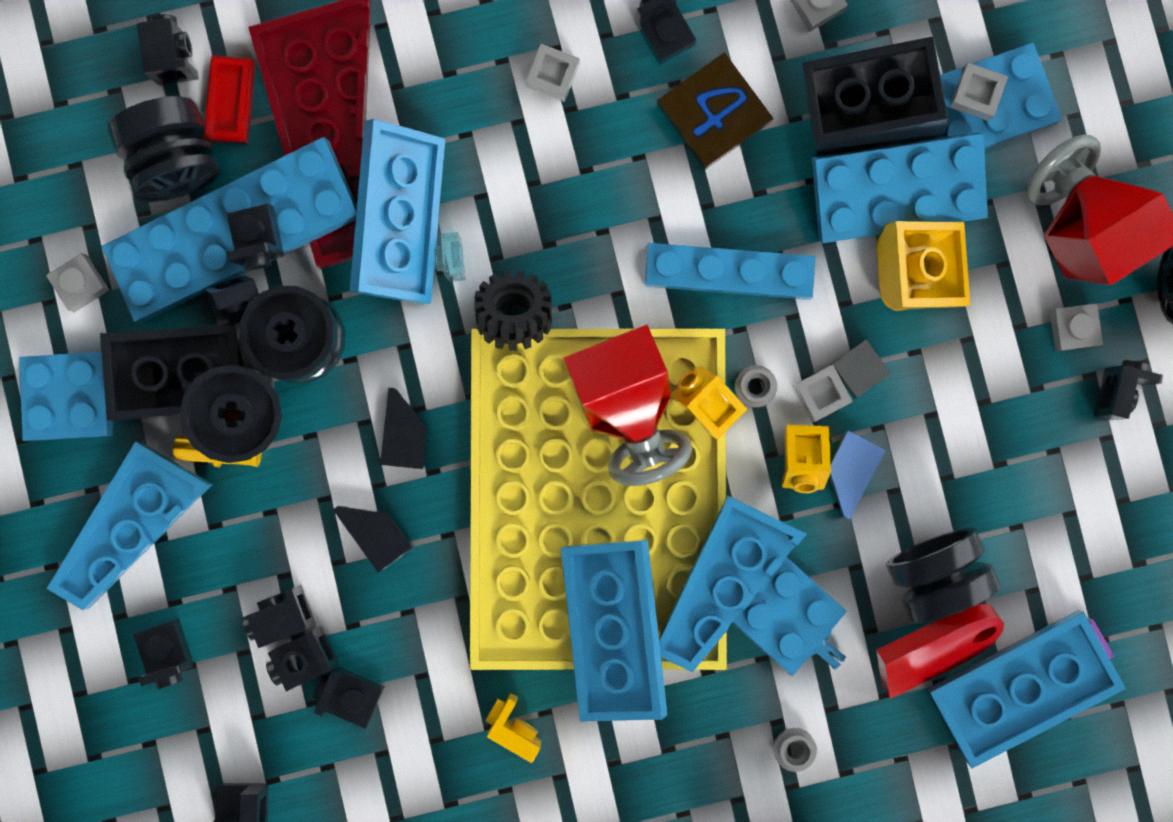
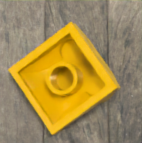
M896 221L885 225L883 232L877 240V261L880 295L888 308L894 311H902L907 309L971 306L964 222Z

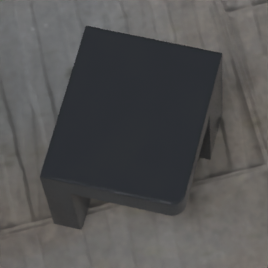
M220 783L216 787L215 820L213 822H268L269 784Z

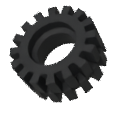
M510 270L502 271L503 278L501 279L496 274L489 276L490 284L483 281L479 285L480 292L476 291L474 296L475 317L479 334L484 335V340L488 344L495 339V348L503 349L505 343L509 344L510 351H517V344L520 343L523 344L524 349L531 348V339L540 343L543 340V333L548 335L550 324H552L550 290L547 291V284L544 281L538 283V276L532 273L526 279L525 271L517 270L516 276L511 277ZM509 305H521L529 309L525 313L516 316H508L498 312L503 307Z

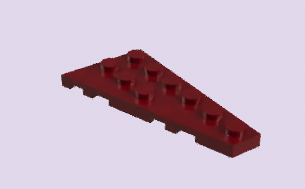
M340 0L249 26V32L284 155L286 156L323 137L330 141L357 203L364 122L366 121L372 0ZM356 221L310 242L316 267L322 269L352 260Z

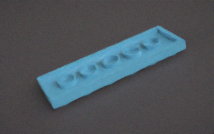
M324 137L102 245L133 321L137 323L148 321L204 294V288L234 279L249 272L244 270V266L228 262L226 252L233 251L234 246L227 213L263 204L274 206L284 255L356 221L357 203L330 141Z

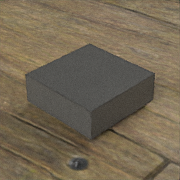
M867 340L862 341L830 364L835 367L841 381L854 399L891 374Z

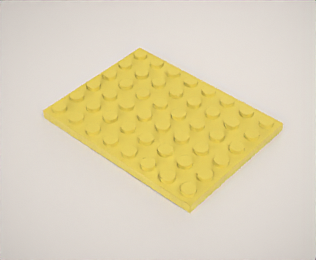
M471 329L470 670H574L561 548L566 546L648 539L658 635L660 636L726 498V432L718 440L715 439L685 407L671 397V401L657 428L658 430H675L689 438L692 452L686 464L671 476L647 485L628 486L620 484L611 478L608 472L609 459L614 451L625 441L591 431L572 384L564 357L634 329H550L548 335L543 333V340L540 343L531 339V348L524 349L523 344L520 343L517 344V351H510L509 344L507 343L504 344L503 349L495 348V339L488 344L484 340L483 334L480 335L477 329ZM650 329L668 371L670 394L677 388L679 380L698 366L716 374L725 384V329ZM663 442L665 449L678 448L676 444ZM630 455L622 462V470L633 462ZM659 462L654 466L647 467L642 472L657 468L666 462ZM727 632L695 670H727ZM661 657L662 670H686Z

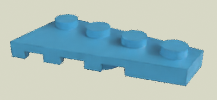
M135 441L47 589L81 610L91 608L213 484L148 445Z
M726 496L659 636L661 657L693 673L727 632L728 627L739 613L746 609L755 598L754 595L768 578L775 574L783 564V560L795 546L799 545L807 534L730 496Z

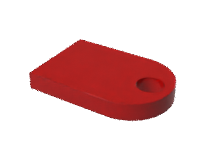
M977 604L962 612L941 618L877 649L881 685L889 699L962 665L984 652L1001 635L1004 629L1003 621L991 605Z

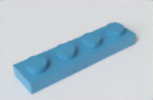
M649 243L645 287L810 300L813 298L816 256Z

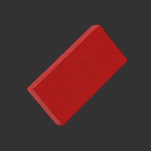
M211 56L204 122L205 134L203 138L205 140L248 145L256 63L253 59Z

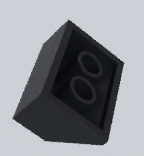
M933 36L802 62L816 157L944 136L948 115Z

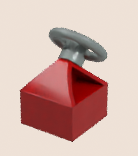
M1078 135L1058 145L1038 164L1029 179L1027 197L1030 202L1039 206L1049 205L1066 198L1065 203L1044 234L1064 277L1111 286L1173 246V213L1164 194L1161 192L1096 176L1092 171L1100 157V142L1092 135ZM1075 151L1068 159H1065V160H1063L1062 162H1060L1058 165H1056V164H1057L1060 160H1062L1065 156H1067V155L1070 154L1071 152ZM1052 180L1055 183L1054 190L1040 193L1042 182Z
M648 324L564 357L572 384L591 431L625 441L614 451L608 462V472L613 480L628 486L647 485L671 476L686 464L692 452L689 438L675 430H658L657 428L671 401L668 371ZM663 442L676 444L678 448L665 449ZM630 455L633 462L622 470V462ZM659 462H666L657 468L642 472L647 467L654 466Z

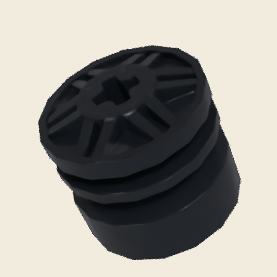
M170 96L143 101L116 114L108 123V133L117 156L128 161L124 165L123 172L125 177L130 180L129 188L133 198L138 201L158 202L182 197L208 186L220 176L221 168L218 160L213 157L214 149L212 144L207 140L201 139L205 134V126L197 105L191 98Z

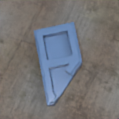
M850 431L844 432L830 459L831 473L829 476L840 506L841 516L846 519H850L886 451Z

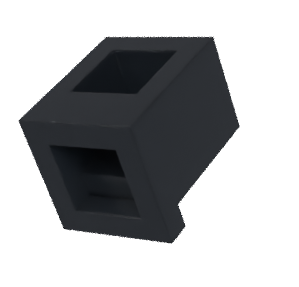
M160 14L153 16L151 21L137 23L143 71L157 85H165L199 79L198 71L188 62V58L193 56L191 40L186 31L183 32L178 27L175 16Z
M302 585L285 591L286 600L283 599L280 593L257 602L259 611L243 617L245 632L250 640L256 641L258 648L300 633L316 625Z
M322 626L268 652L271 661L266 663V669L271 681L276 686L283 684L287 692L321 674L331 671L339 664V661ZM295 655L302 659L303 667L301 670L295 669L290 659L291 656Z

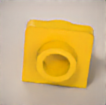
M701 366L686 373L679 380L677 388L671 394V397L685 407L700 425L717 440L747 410L716 374Z
M786 424L784 431L785 472L782 477V487L794 489L799 493H812L817 490H823L831 473L829 426Z
M510 693L505 702L497 699L485 721L492 725L487 737L532 763L541 749L542 740L536 737L538 731L530 724L520 719H516L514 723L507 720L518 699L516 695Z

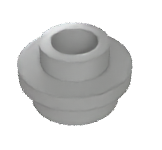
M749 366L743 369L735 380V393L738 399L749 407L767 405L773 400L777 392V381L774 374L763 366ZM751 379H757L762 383L763 388L760 394L755 395L749 391L748 383Z
M788 728L782 731L775 739L773 751L777 762L784 769L800 772L812 765L816 758L817 747L814 739L807 731L800 728ZM792 742L801 743V751L797 755H789L787 753V747Z

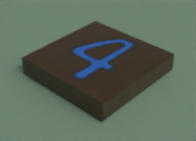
M725 52L657 100V106L704 170L765 128L774 119Z

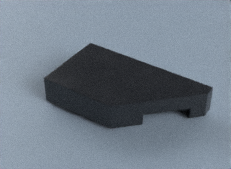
M389 387L380 465L424 469L428 427L403 398L398 389Z
M337 506L333 509L378 573L414 548L390 513L347 506Z

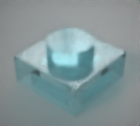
M441 233L442 246H435L437 271H444V275L449 282L466 280L462 239L459 233Z

